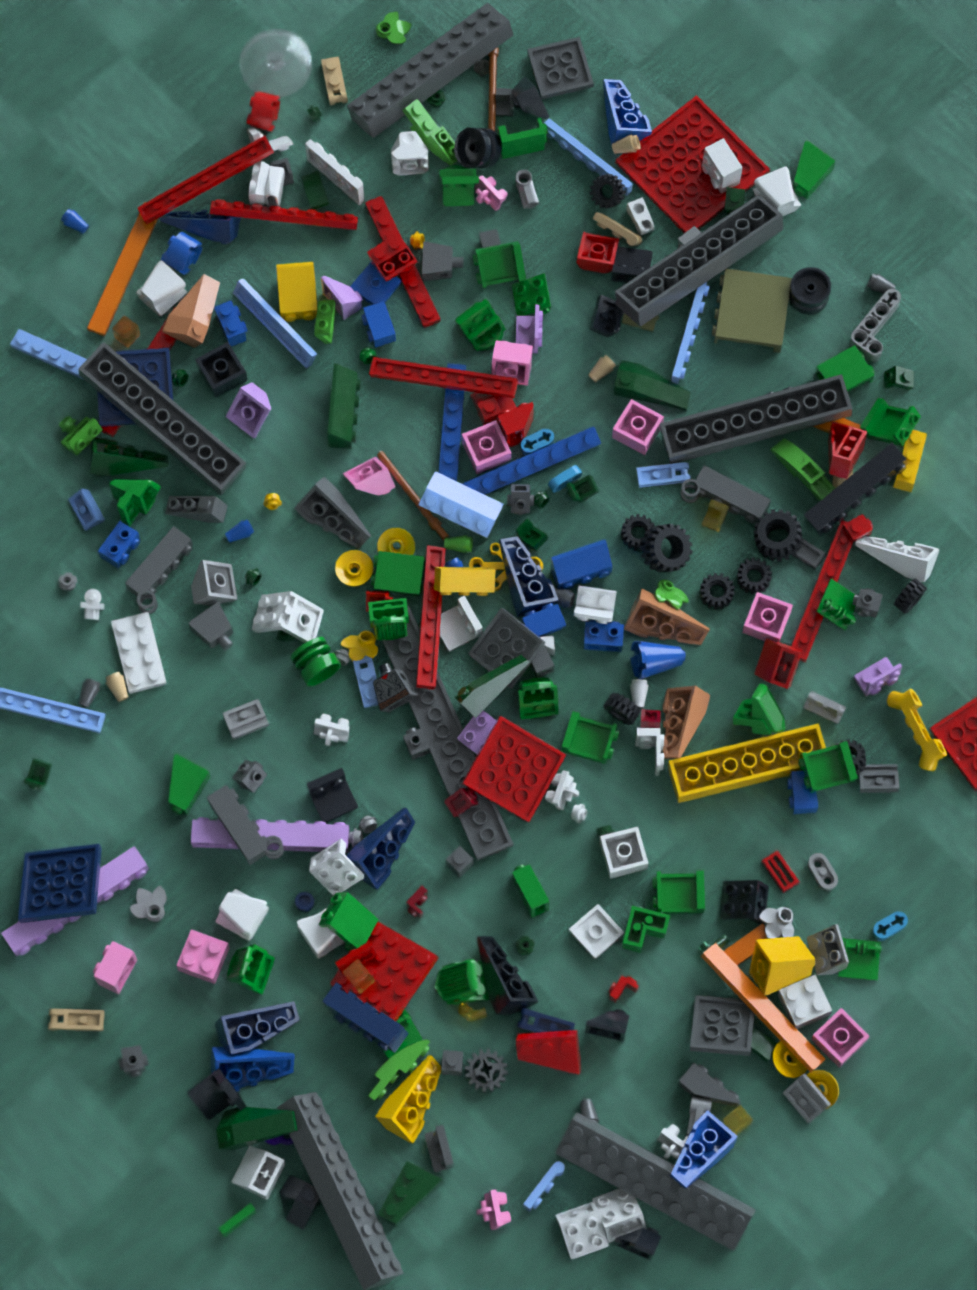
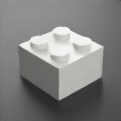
M724 138L704 148L702 169L705 174H709L713 187L715 189L718 188L720 193H723L727 190V187L733 188L740 184L742 166Z
M638 827L600 836L599 843L610 879L648 869V860Z
M816 975L780 989L777 996L789 1021L797 1029L828 1017L832 1012Z

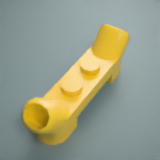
M909 689L904 693L892 691L888 695L887 705L903 711L906 717L904 718L905 723L912 729L915 742L922 748L918 766L928 771L936 770L939 759L947 756V753L940 739H931L918 714L917 709L923 706L919 697L913 689Z

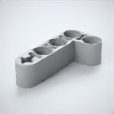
M896 289L887 290L851 334L850 347L855 345L858 350L863 352L865 359L869 362H877L881 357L883 345L874 337L899 307L901 294ZM877 312H883L885 315H878ZM866 325H871V326H873L874 328H873V329H868V328L866 327ZM859 338L863 342H856L854 339ZM870 349H875V350H877L878 352H877V353H872V352L870 351Z

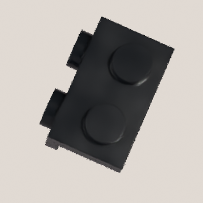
M604 295L597 297L589 330L607 338L619 332L621 327L620 319L624 312L617 306L615 300Z

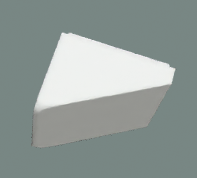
M540 637L546 642L544 646L548 653L555 655L554 637Z

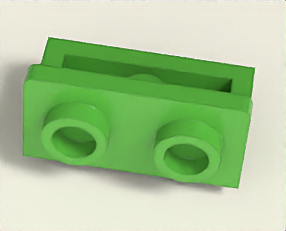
M333 299L318 301L314 336L324 344L332 343L336 301Z
M86 416L60 443L64 448L77 456L103 429L96 419H90Z

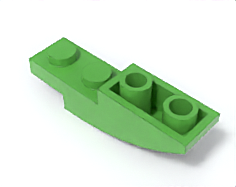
M418 99L402 110L413 124L410 129L419 135L430 151L449 165H453L458 161L454 151V140L443 126L440 128L437 126Z
M784 438L770 449L795 478L798 477L819 501L835 489L824 476L825 472L789 440Z
M426 1039L416 1042L391 1056L373 1074L379 1081L367 1096L373 1101L376 1098L380 1100L387 1091L385 1089L386 1085L389 1082L393 1084L399 1076L398 1070L404 1074L407 1071L411 1073L418 1064L416 1062L417 1058L420 1055L423 1057L430 1049L428 1046L430 1041Z

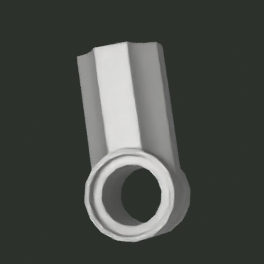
M528 170L518 171L515 185L519 191L523 208H534L539 205V201L532 182V175ZM527 179L528 182L522 183L519 180Z
M692 1096L689 1110L688 1136L694 1123L707 1110L710 1112L712 1100Z

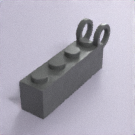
M703 466L696 480L687 479L681 487V498L683 501L694 503L699 497H706L714 505L723 506L734 515L739 514L752 524L758 523L759 517H764L763 514L767 512L771 499L706 466ZM688 488H692L696 492L693 494H689L685 490Z
M174 526L125 582L127 590L137 596V603L142 613L149 612V614H152L156 611L158 607L155 596L156 588L167 581L168 574L172 570H176L181 563L180 560L184 556H188L193 549L192 540ZM146 599L153 600L149 605L142 604Z
M225 785L207 796L209 805L249 865H252L264 856L276 860L283 855L284 848L281 839L277 836H269L267 838L260 836L258 830H260L255 820L250 821L247 816L249 814L244 804L240 805L236 799L239 797L233 788L229 789ZM271 844L279 845V849L275 852L267 850Z

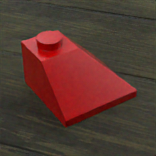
M481 393L470 394L483 425L493 421L498 423V415L501 412L517 408L513 398Z

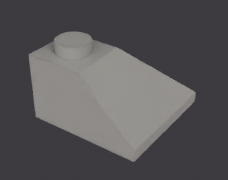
M207 560L200 561L191 585L194 604L209 606L217 602L221 604L238 600L232 564Z

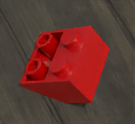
M396 233L367 252L371 263L386 282L418 263L399 233Z
M533 402L528 404L522 403L517 408L511 411L505 410L498 415V425L509 448L520 444L527 436L533 421Z
M766 638L754 675L769 683L789 689L803 650Z

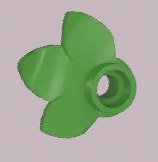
M391 12L377 25L376 33L380 38L388 39L390 43L403 44L406 42L404 35L410 31L412 25L406 21L399 20L398 12Z
M662 579L658 582L657 590L655 591V597L658 602L668 601L676 610L680 609L682 603L689 602L686 594L674 587L671 581Z

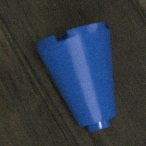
M634 641L631 646V651H634V657H630L631 667L634 676L638 677L637 679H644L682 666L686 659L685 651L679 646Z

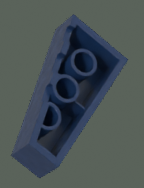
M337 982L322 1001L333 1013L335 1021L341 1025L346 1023L347 1027L356 1034L361 1032L366 1040L371 1043L374 1040L377 1042V1046L386 1052L389 1049L395 1053L409 1034L402 1025L384 1013L380 1012L378 1015L379 1012L367 1002L364 1004L354 993L349 991L347 994Z

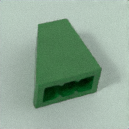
M808 140L804 142L793 184L794 192L806 199L825 180L835 166L833 158Z
M175 754L173 758L168 802L174 813L187 816L211 776L208 770L178 754Z
M522 864L514 868L512 879L531 919L549 911L550 901L530 864L527 866Z

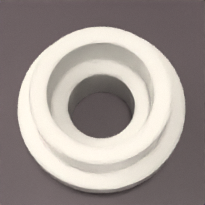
M584 804L575 805L571 814L572 820H575L576 823H581L587 816V809H585Z

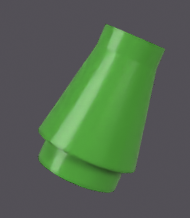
M468 535L445 538L444 548L465 554L472 552L473 539L468 537Z

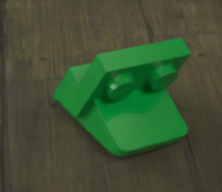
M452 165L438 170V181L441 184L443 205L472 206L474 204V183H479L476 169Z
M487 299L475 303L455 319L464 336L477 352L479 350L494 349L496 340L501 341L503 332L506 330L500 317L495 313Z
M112 480L109 484L113 498L118 501L117 509L122 522L129 527L139 513L147 515L161 489V486L152 480Z
M406 598L368 602L371 628L374 627L376 640H395L408 635L407 623H409Z
M531 678L519 682V690L517 691L521 720L559 715L557 685H554L550 678Z
M759 684L752 699H743L733 716L734 725L752 726V733L771 735L772 733L785 731L784 715L765 684Z
M256 944L237 949L229 964L227 980L232 983H238L256 994L263 995L275 957L269 955L268 951Z
M471 959L453 962L442 966V969L438 971L434 988L440 998L446 1001L447 1005L489 1000L481 961Z

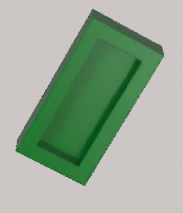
M250 1203L218 1229L225 1238L257 1212Z

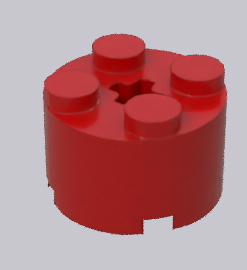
M261 91L255 92V95L250 100L249 106L252 107L251 114L247 116L246 124L250 125V127L273 132L275 126L272 123L278 118L280 101L278 100L280 96Z

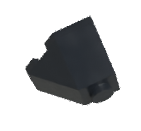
M523 77L511 91L513 95L511 100L516 108L519 107L525 113L546 119L549 118L535 85L529 79Z
M289 1175L279 1192L286 1221L304 1231L321 1200L313 1185Z
M651 1227L647 1229L641 1228L616 1238L614 1245L652 1261L662 1236L658 1235L659 1231Z

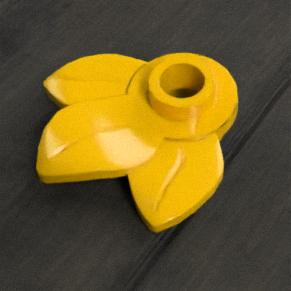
M362 631L358 636L350 635L343 639L340 644L342 647L350 649L349 658L353 661L361 660L365 656L374 658L378 653V647L375 645V636L370 631Z

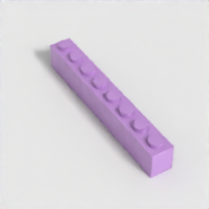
M205 817L192 820V847L239 849L219 818L217 821L209 820V818ZM264 819L256 820L260 828L258 830L260 836H265L266 838L269 836L279 837L283 843L284 851L321 852L339 839L346 843L345 853L349 851V825H345L343 822H335L334 825L322 821L306 824L305 821L287 823L285 820H276L274 823L267 822ZM271 844L267 850H278L279 845Z
M135 846L100 868L97 903L110 899L114 892L127 888L132 880L140 879L147 874L146 871L149 868ZM81 916L28 923L17 922L1 934L16 957L18 955L22 956L31 950L30 947L36 943L37 945L47 940V936L60 932L65 924L68 922L73 923Z

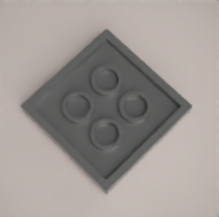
M580 37L527 49L541 100L594 87Z
M501 608L468 654L490 672L519 655H522L531 663L546 642L507 610ZM530 663L507 685L509 688L514 687Z
M696 995L690 1051L750 1056L754 1012L741 999Z

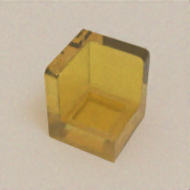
M711 499L702 525L719 532L728 514L729 506Z
M739 1105L723 1119V1123L738 1136L753 1123V1119Z

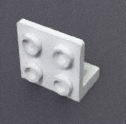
M254 127L247 129L251 143L263 137V134ZM287 136L269 141L274 151H284L289 149L290 145H293L292 140Z
M579 585L573 616L582 621L594 619L601 624L612 622L617 591Z
M465 596L458 599V606L441 614L440 637L449 652L480 637L483 633V627Z
M637 728L635 746H640L641 749L655 747V776H659V772L663 770L664 753H661L663 752L664 735H660V728Z
M339 839L313 856L310 862V873L332 895L345 891L364 878V874L345 855L346 843L342 839Z
M619 1188L592 1199L598 1209L609 1243L641 1228L646 1229L643 1213L636 1198Z
M594 1202L555 1215L571 1259L609 1246L598 1209Z

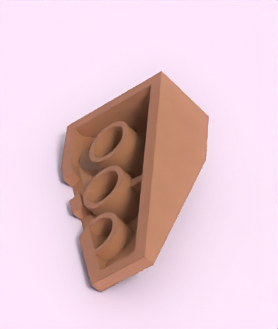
M203 274L175 309L170 312L162 332L193 348L202 344L209 328L220 282Z
M641 589L624 626L625 630L640 637H658L659 640L672 639L681 643L695 645L703 643L710 629L680 609L676 610L669 602H658L655 594Z
M697 686L667 688L663 703V712L665 713L663 727L666 728L663 746L665 759L681 758L706 714L710 695Z

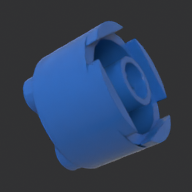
M179 232L177 236L173 235L169 239V248L163 253L161 260L167 266L186 275L191 270L188 267L192 263L195 264L202 252L203 247L200 246L202 243L184 232Z

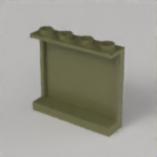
M725 269V275H721L719 286H723L722 292L718 291L717 303H720V308H716L714 317L718 321L717 325H713L712 336L715 337L714 343L717 344V340L721 339L774 347L773 352L781 353L792 278Z

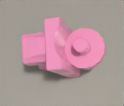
M482 175L479 177V183L474 187L475 193L478 195L476 201L479 204L485 202L497 211L500 209L502 202L506 200L508 193L504 189L498 191L495 189L496 180L492 176L485 178Z
M495 1189L484 1194L485 1200L480 1201L481 1209L476 1210L477 1215H483L484 1222L489 1221L491 1230H496L511 1222L509 1211L501 1212L499 1206L507 1203L506 1193L496 1192Z

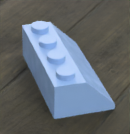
M436 471L419 503V506L488 538L504 505Z

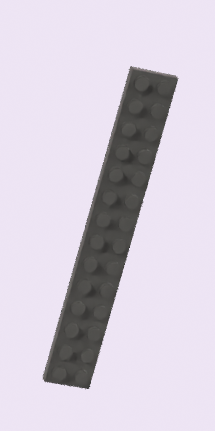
M407 606L409 623H407L408 635L395 640H382L393 668L402 670L419 695L410 700L409 705L429 745L432 758L450 797L460 788H468L462 782L475 760V755L471 749L457 739L463 728L438 671L435 690L416 687L420 630L410 607ZM475 792L477 795L476 800L479 804L471 806L459 815L458 818L477 861L513 847V842L496 804Z

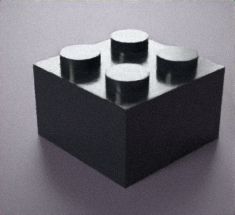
M228 342L195 359L198 371L215 398L248 380L244 367Z

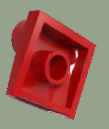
M583 232L577 255V265L584 270L600 273L611 272L615 262L619 238Z

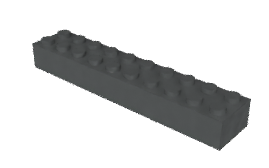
M487 2L348 104L347 108L352 121L372 138H375L405 115L402 110L416 99L422 103L512 37L514 34L509 19Z
M757 195L616 290L617 306L641 327L783 230V215L760 195Z
M103 342L78 368L80 377L219 495H222L246 469V462L106 343Z
M841 374L660 423V432L669 463L673 464L852 416V405Z
M317 1092L293 1096L277 1107L279 1110L295 1112L298 1131L289 1133L363 1290L385 1285L404 1274L401 1264L392 1250V1245L385 1236L383 1227L374 1213V1208L366 1196L365 1189L360 1184L357 1173L348 1159V1154L344 1150L339 1140V1135L335 1131L330 1116L326 1113Z
M578 1112L572 1118L555 1152L559 1156L735 1251L756 1211L754 1208L699 1178L685 1189L670 1176L675 1165Z

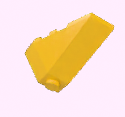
M428 1055L385 1100L375 1116L385 1129L412 1144L423 1129L425 1123L423 1120L426 1109L429 1110L431 1103H429L432 1091L436 1089L442 1069L432 1055Z

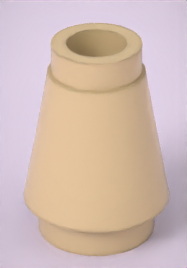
M631 134L612 143L614 154L632 153L639 150L640 142L638 136Z
M605 355L603 358L600 357L588 376L596 383L614 371L613 368L616 365Z
M120 672L113 673L105 678L107 681L106 685L118 702L128 698L124 677Z

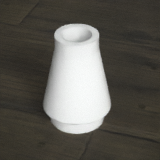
M634 679L632 684H630L632 701L639 708H644L649 685H647V680Z

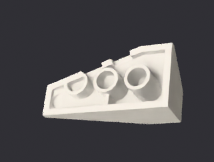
M868 536L858 539L855 543L857 547L901 575L912 580L916 578L920 582H925L930 576L939 553L938 548L915 543L914 546L904 545L903 541L887 543L885 539Z

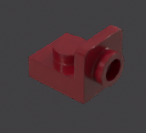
M641 709L640 727L660 728L661 711Z
M460 788L444 801L454 817H458L471 806L479 804L476 800L477 795L469 788Z
M423 885L406 902L407 912L414 918L416 916L420 919L423 917V911L417 906L421 907L428 899V890Z

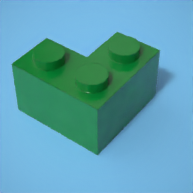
M632 906L622 949L641 953L645 935L665 939L670 915Z

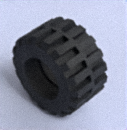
M775 509L771 510L770 514L764 513V518L759 517L758 523H755L754 538L759 553H762L765 558L769 556L771 561L777 559L778 562H781L782 558L789 560L790 555L794 557L796 550H800V544L803 542L801 525L797 521V517L795 515L791 516L789 511L784 513L783 509H779V512H775ZM775 529H784L789 532L788 537L781 542H773L767 538L769 533Z
M663 524L651 527L650 531L645 532V538L641 539L643 546H640V550H643L641 557L645 558L644 563L650 565L649 568L651 570H656V572L677 571L686 566L685 562L690 561L689 555L693 551L690 550V546L693 545L692 542H689L691 537L689 534H685L686 530L684 528L680 529L679 525ZM664 538L671 544V554L668 558L661 551V544Z

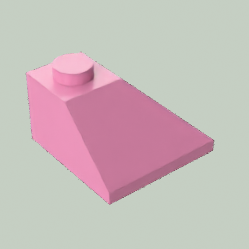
M377 457L343 473L344 477L355 489L374 495H385L395 488L388 468Z

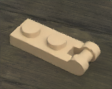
M339 57L322 59L321 64L330 106L335 105L337 102L348 103Z
M595 213L593 219L597 221L596 225L599 227L611 229L614 236L626 238L627 243L631 246H638L642 243V237L603 213Z
M49 1009V1016L51 1018L48 1023V1030L102 1032L104 1030V1010ZM64 1016L63 1023L58 1022V1017Z

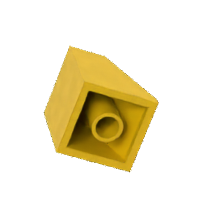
M314 263L277 264L281 317L287 322H292L296 319L313 320L316 318L317 294Z
M799 936L759 939L755 942L749 973L763 994L769 995L811 976L815 966V957Z

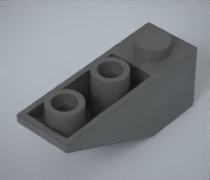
M169 496L165 514L207 523H223L228 505L216 496Z
M693 1063L678 1082V1085L691 1096L710 1099L712 1102L734 1107L740 1105V1097L734 1091L726 1090L723 1087V1082L717 1077L712 1078L708 1075V1070L701 1064L697 1066Z

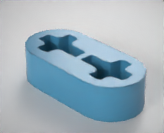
M542 429L525 437L521 441L522 453L528 455L553 444V432L549 429ZM543 435L549 437V441L546 442L545 439L542 440ZM526 443H529V445H532V449H531V450H530L529 448H525V447H526Z
M577 465L572 466L551 479L548 486L553 493L565 488L569 482L573 483L579 479L583 473Z
M897 911L880 920L873 928V936L883 941L900 932L908 923L907 916L903 912ZM895 917H897L898 919H903L901 926L898 923L892 926V923H894ZM879 926L882 929L887 926L889 927L885 931V935H883L882 933H877V931L879 930Z

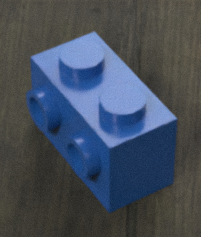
M228 301L215 306L216 318L229 345L232 347L247 341L245 332H248L245 322H241L239 319L241 314L237 305L233 306L232 301Z
M385 302L364 307V315H361L363 325L368 326L367 336L369 342L373 341L374 347L395 342L396 333Z
M119 521L98 550L100 558L119 569L122 564L125 565L128 561L130 552L139 546V533Z
M547 604L542 607L543 610L535 612V610L529 611L522 618V623L539 637L566 628V623L558 604Z
M596 620L586 622L584 650L622 652L624 624L615 621L607 624L598 623Z
M791 771L790 778H787V789H791V797H788L789 808L793 809V814L816 813L818 809L817 791L810 793L809 789H806L803 780L805 777L804 771Z

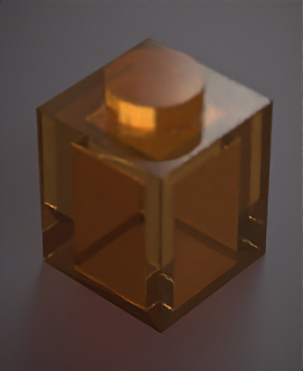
M125 315L112 328L114 338L128 348L141 335L139 326Z
M358 959L343 971L348 981L360 994L375 982L369 971Z

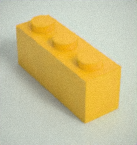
M913 430L906 440L902 454L907 459V467L902 473L896 475L893 488L912 492L927 433Z
M435 567L434 590L439 591L440 595H452V592H458V595L469 596L470 592H477L476 595L488 596V593H494L496 570L485 567Z

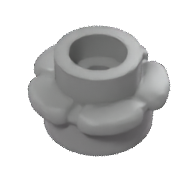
M72 573L61 575L58 579L60 588L66 591L73 590L77 583L76 576H73Z
M344 649L334 651L342 666H346L349 661L351 662L348 651Z
M370 816L363 817L359 824L360 830H363L364 833L373 832L377 828L376 818Z
M354 828L353 832L349 833V843L353 847L363 840V831Z

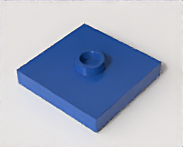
M370 262L350 287L354 292L357 291L362 299L374 305L386 302L402 281L395 276L386 282Z

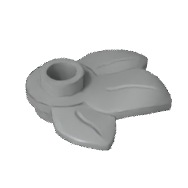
M158 886L151 893L148 890L138 888L136 894L137 904L130 907L132 914L138 918H147L151 922L160 921L164 917L165 910L163 906L167 901L164 889ZM153 910H158V914L155 916L152 915L151 912Z
M780 907L777 910L767 908L759 915V919L766 923L764 932L768 939L778 938L780 935L783 938L793 937V913L789 908Z

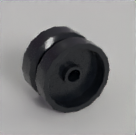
M468 127L458 134L455 140L454 151L458 162L464 167L490 168L498 162L502 146L499 136L492 129Z
M815 267L802 268L796 272L791 280L789 301L796 311L807 315L822 311L829 301L831 292L830 278L824 271Z

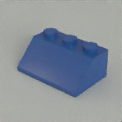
M605 539L551 557V573L558 589L569 590L576 584H586L591 582L593 578H604L612 572V562Z

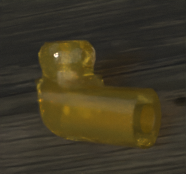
M461 1003L458 1006L460 1016L470 1022L487 1017L485 1008L473 1010L467 1003Z

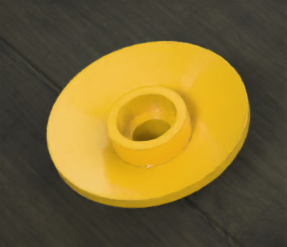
M390 528L383 532L378 540V553L383 551L414 555L415 541L412 535L405 529ZM395 542L400 544L399 549L394 548L393 544Z
M350 550L338 558L335 572L343 584L352 587L361 586L371 578L373 563L366 553L359 550ZM353 568L358 569V572L352 573L351 570Z
M781 1041L776 1044L772 1060L780 1074L788 1078H796L808 1070ZM787 1056L791 1057V1062L787 1061Z
M814 1070L806 1074L831 1103L826 1109L833 1106L839 1096V1086L836 1079L824 1070ZM820 1085H823V1086H824V1088H825V1091H824V1092L821 1091Z

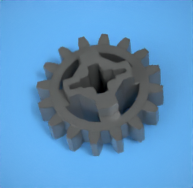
M480 1049L478 1056L475 1053L472 1054L473 1060L467 1059V1063L470 1066H465V1071L469 1072L465 1077L466 1079L471 1078L469 1085L475 1084L476 1091L482 1088L483 1093H485L486 1089L489 1088L492 1093L493 1087L501 1088L499 1082H506L503 1076L508 1075V1071L503 1069L507 1067V1063H502L504 1057L498 1058L497 1051L490 1054V1049H487L486 1053H483L482 1049ZM487 1058L494 1060L496 1063L489 1062ZM480 1061L479 1067L473 1070L474 1065ZM484 1064L487 1067V1069L490 1070L489 1078L487 1077L486 1073L483 1072ZM500 1072L498 1078L493 1081V1076ZM480 1078L484 1080L486 1083H481L477 1079Z

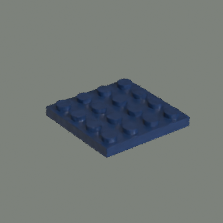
M169 348L115 351L173 400ZM97 391L99 425L101 427L136 425L135 422Z
M91 844L25 853L18 914L19 922L28 923L96 914L102 852L101 845Z

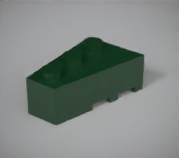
M406 1161L378 1213L379 1219L397 1228L431 1193L443 1184V1179Z

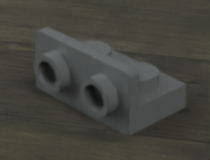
M443 1125L436 1126L435 1131L425 1133L434 1172L454 1168Z

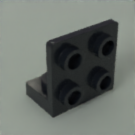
M618 246L611 281L628 283L649 269L653 252Z
M342 768L306 783L307 790L322 822L326 823L358 808Z
M759 880L724 881L720 919H750L757 924H765V922L759 919V915L767 909L769 886Z
M217 1069L187 1092L188 1096L207 1120H211L229 1105L232 1107L236 1105L240 1111L246 1107L239 1093L220 1069Z

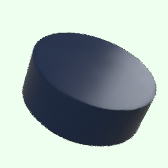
M301 892L295 897V906L299 911L309 912L313 909L315 901L312 894Z

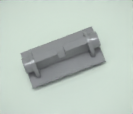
M813 691L809 693L803 707L836 724L839 723L846 709L845 706Z

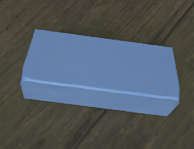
M80 489L68 499L85 531L105 521L88 489Z

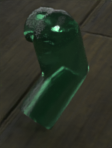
M721 935L711 945L704 941L699 946V949L704 953L715 943L722 949L729 942V939L726 935Z

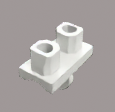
M90 589L85 593L84 598L86 602H81L80 608H85L84 619L99 620L100 609L104 610V604L100 603L101 593L96 589Z
M322 714L319 719L316 718L314 734L319 735V738L326 739L325 745L329 746L331 741L348 742L349 720L341 718L337 724L331 722L332 717L327 714Z
M563 770L562 774L556 773L551 782L553 786H557L556 792L548 790L545 796V800L555 805L559 810H564L566 801L571 802L572 797H578L580 793L575 789L576 783L573 782L574 778L569 775L568 771Z
M671 1124L667 1129L664 1128L657 1141L663 1144L661 1148L666 1151L664 1156L666 1159L670 1155L678 1159L688 1138L687 1135L682 1141L676 1137L680 1130L674 1124Z

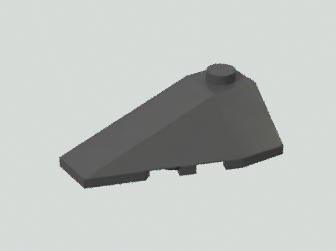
M325 477L318 481L294 507L309 523H315L323 527L324 531H330L338 535L341 540L358 549L371 537V534L339 490Z

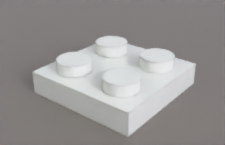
M599 904L569 928V932L594 960L624 935L623 930Z

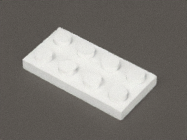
M311 139L306 142L307 161L360 206L364 202L363 182L361 179L352 176L349 169L344 165L341 166L332 154H327L318 142L315 143Z
M149 612L111 621L129 694L166 685L167 682Z

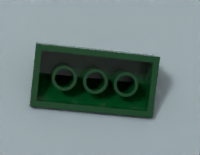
M334 364L327 433L329 448L352 449V442L356 443V431H353L354 425L358 423V414H355V408H359V397L356 395L357 390L360 391L361 379H358L357 372L339 364Z

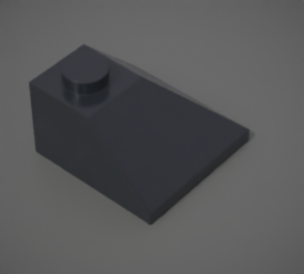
M619 1009L608 1011L588 1020L585 1033L624 1042L630 1015Z

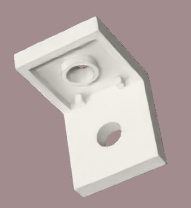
M292 591L261 595L251 630L256 633L283 630L306 643L316 638L324 610ZM302 615H303V617H304V619H305L304 624H302V622H301V616H302Z

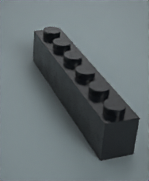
M890 443L804 514L805 520L819 536L823 533L827 534L832 530V525L837 521H843L848 516V512L852 509H858L865 498H871L875 495L876 489L881 485H887L892 480L891 477L896 473H902L907 467V459L893 443Z

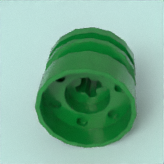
M316 637L307 641L290 656V660L295 664V668L302 670L300 675L309 687L328 680L341 667V663L336 655L329 653L331 648L327 645L324 637Z

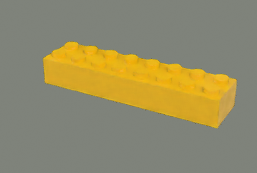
M818 723L669 760L668 770L677 802L681 803L790 776L791 771H804L800 769L798 764L801 753L826 748Z

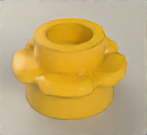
M416 231L410 237V245L416 250L423 248L425 236Z
M276 493L267 494L263 505L269 510H276L282 504L280 496Z

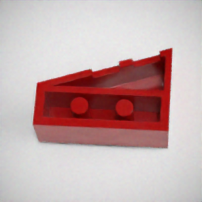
M831 421L828 436L829 474L844 479L849 477L864 450L867 431Z
M578 1030L518 1034L516 1038L518 1060L577 1075L580 1074L581 1059Z

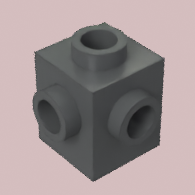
M511 484V495H507V506H511V513L518 515L530 513V506H534V495H530V484Z
M870 588L860 589L859 595L855 594L852 605H855L854 612L862 617L870 616L876 618L883 594L876 593Z
M245 759L239 765L232 779L243 789L254 793L262 785L267 773L262 770L263 766L255 760L251 762Z
M141 1045L121 1048L122 1058L119 1059L120 1070H124L126 1076L139 1077L142 1073L146 1072L145 1066H149L147 1054H143Z

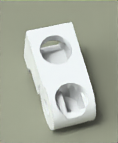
M643 197L627 204L626 211L635 224L640 236L655 230Z

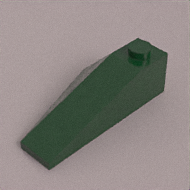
M94 438L92 440L90 473L95 476H112L168 467L167 455L149 450L140 452L131 445L122 447L117 445L118 442L101 438Z

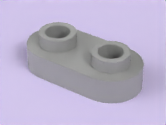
M813 854L808 861L810 872L821 889L825 891L833 890L838 883L837 874L823 854ZM819 862L821 867H815L814 863ZM824 879H830L831 883L826 884Z

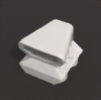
M415 131L401 132L391 149L393 173L398 176L424 174L428 171L429 167L426 145Z
M263 161L254 164L252 180L249 186L250 205L258 203L266 204L268 207L272 205L280 206L285 178L284 168L269 166Z
M782 167L754 180L756 188L753 191L755 195H760L783 216L796 211L801 206L792 189L787 167Z
M160 260L136 294L158 316L169 313L170 308L175 303L180 302L187 291L184 289L186 286L184 280Z
M235 889L232 893L228 892L222 901L216 923L238 934L241 938L250 941L267 915L269 907L266 906V901L249 897Z
M326 909L316 915L297 921L299 925L297 928L318 959L345 943L328 927H320L318 925Z

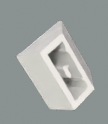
M249 1146L231 1183L268 1200L285 1166V1161L267 1151Z

